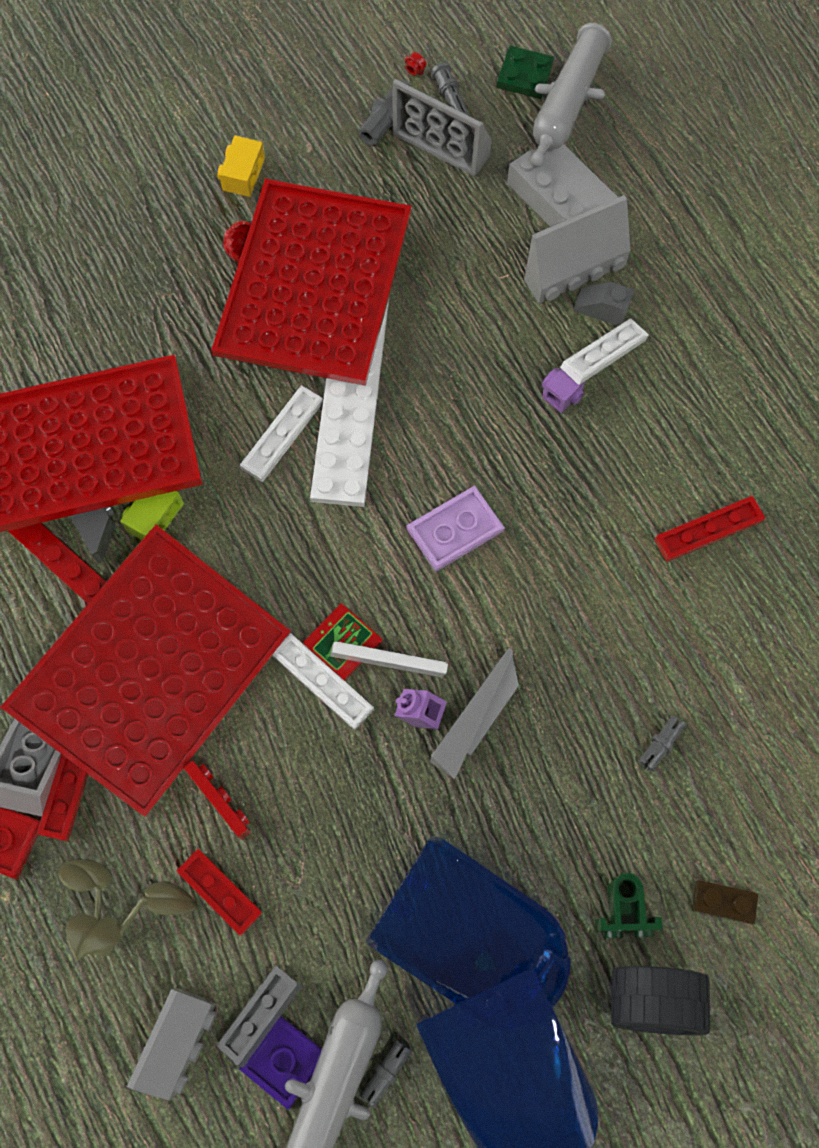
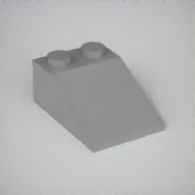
M15 718L0 745V807L42 816L61 753Z

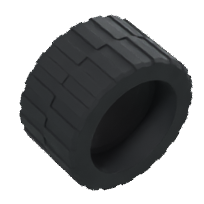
M656 966L616 967L612 970L611 1024L619 1029L638 1032L688 1036L708 1035L710 1033V978L701 972Z

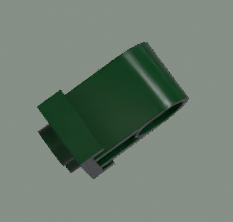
M624 873L611 880L608 886L610 924H606V918L595 919L596 932H604L605 938H623V932L635 931V937H654V931L663 930L662 917L649 918L650 923L647 924L644 887L639 877L631 873ZM622 881L629 883L632 887L630 898L623 897L619 892V885Z

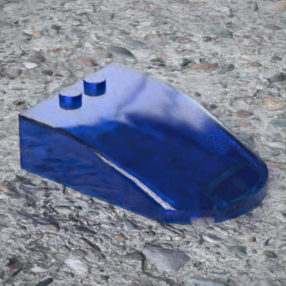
M432 835L365 941L375 951L479 1020L500 1028H515V1026L529 1022L534 1023L548 1014L560 1000L570 974L571 957L568 956L566 935L556 918L544 907L449 842Z
M533 962L527 964L528 970L429 1018L426 1014L420 1016L416 1023L419 1033L453 1106L477 1148L593 1147L598 1130V1107L595 1094Z

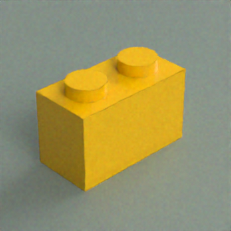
M234 135L231 145H228L226 148L225 161L223 164H220L217 173L223 191L251 197L265 160L263 142Z

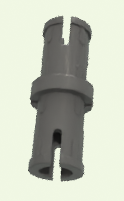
M670 716L660 733L652 737V744L642 757L638 759V763L642 767L645 766L650 758L652 759L646 768L647 771H655L664 755L673 750V743L682 731L686 729L687 726L682 720L673 729L679 719L678 717Z
M397 1039L382 1063L376 1064L374 1067L376 1072L359 1094L366 1102L372 1091L375 1090L368 1103L374 1108L377 1107L378 1102L389 1085L396 1082L398 1079L396 1074L409 1055L412 1054V1051L405 1046L400 1055L396 1057L403 1046Z

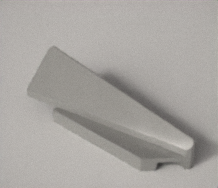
M508 648L431 756L430 763L453 779L457 776L466 755L471 757L519 686L512 649Z

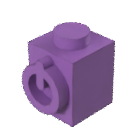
M555 368L542 383L544 388L542 398L560 413H563L571 403L576 405L585 393L583 392L585 381L578 385L562 369Z
M404 689L400 697L396 699L397 710L395 716L414 727L438 729L447 702L429 691Z

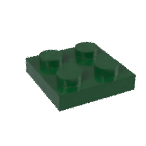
M509 45L497 79L496 88L542 99L543 94L537 93L535 87L537 84H547L555 56Z

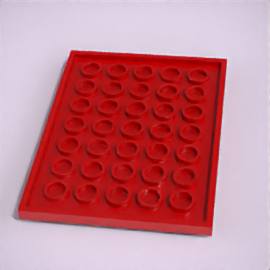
M265 179L212 345V355L366 386L408 228L412 206Z
M175 354L0 393V532L203 485Z
M155 524L0 708L142 816L146 817L182 771L183 767L190 761L291 631Z

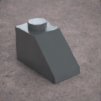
M613 282L582 287L573 311L619 326L624 321L634 289Z
M111 507L70 516L98 564L104 560L115 528V524L110 518L115 515Z

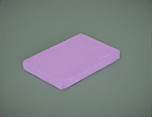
M475 485L406 525L407 531L435 572L504 532L505 529Z

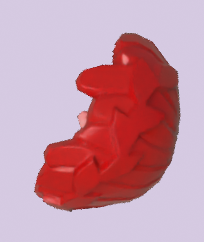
M237 221L226 230L223 238L224 250L230 258L238 263L251 225L247 221Z

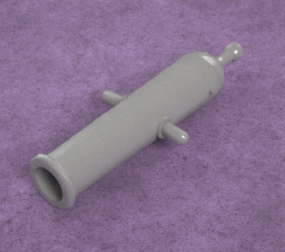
M597 23L583 25L578 30L577 42L556 81L551 84H537L535 87L537 93L548 95L535 119L533 136L539 146L537 151L531 155L530 161L536 167L543 165L547 150L558 149L569 139L584 101H587L589 98L603 99L605 96L604 90L590 88L603 55L610 50L612 44L610 32L603 25Z
M375 960L370 965V977L363 993L357 999H348L336 1011L311 1081L307 1084L294 1079L286 1082V1091L301 1097L302 1105L286 1148H334L346 1118L349 1116L360 1120H367L369 1118V1109L354 1103V1097L381 1034L382 1017L375 1007V995L381 979L388 972L387 964L383 960Z

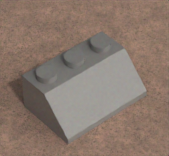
M183 988L171 989L127 1087L166 1100L174 1098L176 1093L181 1095L189 1079V1075L185 1073L190 1061L195 1063L202 1050L203 1044L199 1041L204 1030L209 1031L217 1016V1013L213 1011L216 1003Z

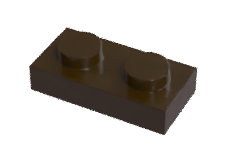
M697 880L695 882L692 912L753 925L756 920L759 893Z

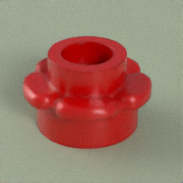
M413 52L405 58V68L408 73L413 76L417 74L423 75L427 62L422 55Z

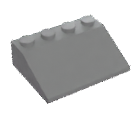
M396 79L393 81V135L476 176L490 157L492 140L483 123Z
M564 144L558 149L547 150L545 161L541 166L536 167L530 161L531 155L537 149L528 151L509 164L507 184L550 227L619 198Z
M625 195L532 235L524 281L538 303L546 300L551 301L561 293L568 290H576L582 284L590 280L596 281L604 274L618 271L626 265L630 253L627 198Z

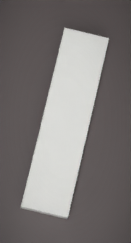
M630 318L563 361L560 368L580 385L645 342L649 334Z
M301 385L242 461L240 468L263 483L323 404V398Z
M291 633L273 653L272 656L352 729L356 730L374 710L370 703Z
M334 642L330 657L443 677L447 672L448 666L446 662L341 642Z

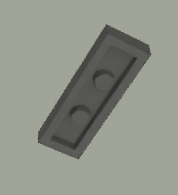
M275 966L217 1044V1047L234 1063L243 1068L302 986L280 967Z

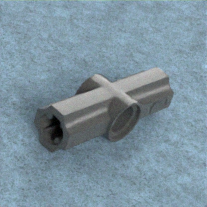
M402 79L400 81L411 87L410 83ZM393 87L384 98L378 97L376 99L371 115L358 130L363 142L369 146L376 145L389 127L393 128Z

